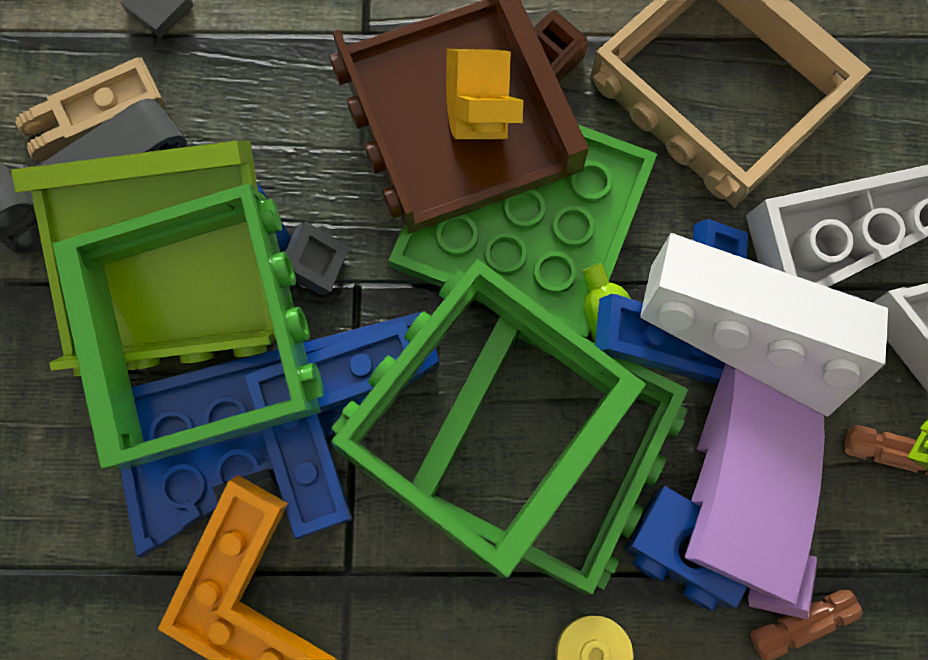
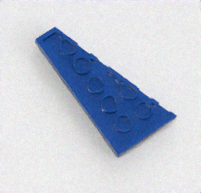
M422 312L303 342L306 354L402 321L406 322L409 329ZM436 348L421 366L424 376L439 367ZM279 349L132 387L143 441L147 442L255 410L244 375L282 363ZM420 378L415 379V380H413V381H410V382L405 386V388L408 387V386H410L411 384H413L414 382H416V381L419 380ZM366 397L355 400L354 402L360 406ZM349 403L318 413L326 439L336 433L331 428L341 417L342 410ZM261 430L129 469H120L136 557L144 558L212 514L218 504L213 490L214 486L228 482L237 475L243 477L268 468L271 475L274 474Z

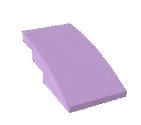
M725 363L697 450L705 453L706 457L691 502L701 506V510L685 555L686 559L777 601L796 605L811 548L821 490L825 441L824 415Z

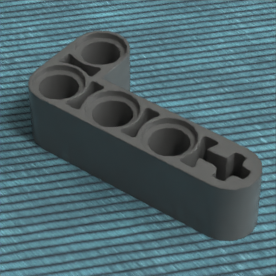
M147 98L131 104L37 166L186 147L187 141L161 105L155 99ZM0 163V242L19 255L36 252L42 249L32 193L31 191L15 193L11 170Z

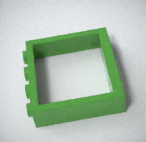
M250 183L52 243L101 469H129L321 413L318 398L324 395L323 382L314 362L308 363L303 343L310 339L307 320L300 307L294 308L289 286L296 284L294 269L287 253H280L275 233L282 230L279 211L272 198L267 199ZM247 221L291 400L144 442L104 264Z
M476 259L466 273L458 270L452 278H448L438 294L444 301L432 316L423 311L415 319L404 335V339L409 344L400 356L395 360L388 355L375 369L368 380V384L374 388L359 406L354 401H351L342 410L341 417L331 428L337 433L332 440V445L339 454L498 577L507 578L646 383L479 259ZM475 298L605 394L494 547L360 444Z
M502 317L497 321L412 482L414 486L493 547L505 531L436 496L517 339L548 353ZM614 357L611 358L646 383L637 398L656 408L579 570L532 545L520 560L584 595H593L596 586L604 590L611 574L615 573L619 558L611 554L620 535L629 538L633 533L643 511V507L635 504L644 484L652 488L656 483L666 462V457L660 455L659 451L667 435L673 438L678 435L685 422L683 419L688 409L681 406L688 392L687 388L639 364Z

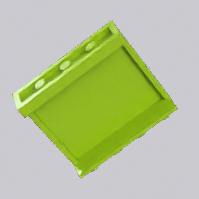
M230 141L11 169L15 193L31 191L64 355L50 362L51 371L72 368L74 376H81L52 243L250 183L258 190L250 141ZM247 221L104 264L128 370L153 367L161 363V357L178 355L180 363L201 362L213 358V351L233 349L235 357L258 355L266 352V345H270L276 339Z

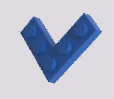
M710 219L694 224L693 241L747 259L748 233ZM616 294L599 298L595 346L610 357L714 385L719 384L725 363L640 318L643 302Z
M405 321L306 354L308 363L314 362L323 382L324 395L318 398L321 412L369 395L374 387L368 384V380L375 369L388 355L396 360L409 344L404 339V335L408 330ZM282 363L244 375L255 410L291 400ZM420 367L410 381L424 377L422 367ZM319 414L261 430L282 499L288 503L286 512L295 539H301L353 520Z

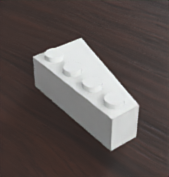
M928 165L764 200L746 215L758 263L829 287L928 237Z
M673 233L669 235L651 266L640 318L826 417L831 415L885 365L888 308Z

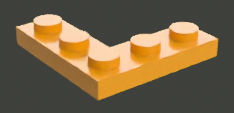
M237 475L228 481L158 630L208 660H338L240 602L288 503Z

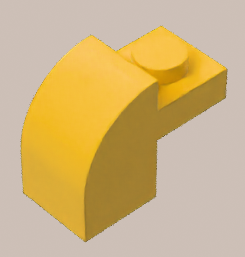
M447 49V112L450 129L455 139H508V123H523L524 100L509 96L510 51Z

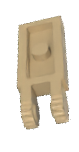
M137 57L48 96V101L19 114L16 117L15 123L20 134L23 133V136L41 134L40 137H35L26 146L31 159L41 162L47 160L139 100L155 99L161 107L166 105L142 57Z

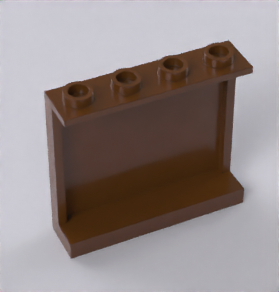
M480 0L348 46L345 43L341 30L333 31L337 53L329 55L333 71L339 85L348 83L353 97L347 98L346 101L353 122L357 129L366 126L371 141L364 143L370 165L375 174L384 172L389 184L388 188L382 189L386 205L393 220L402 217L408 234L583 171L589 147L521 0ZM447 49H485L511 52L509 96L524 100L523 123H508V139H455L453 137L448 120L446 100Z

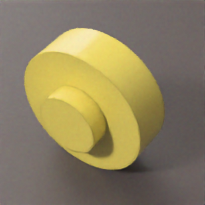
M584 616L573 620L562 630L556 643L555 659L633 660V648L626 632L614 621L601 616Z

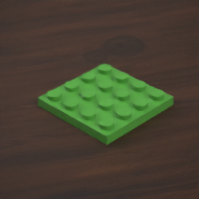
M579 125L589 147L582 172L408 234L404 224L389 257V267L442 288L449 277L452 278L458 270L466 273L476 259H479L582 337L587 338L590 328L586 321L583 307L589 288L582 270L602 263L608 280L610 279L657 153Z

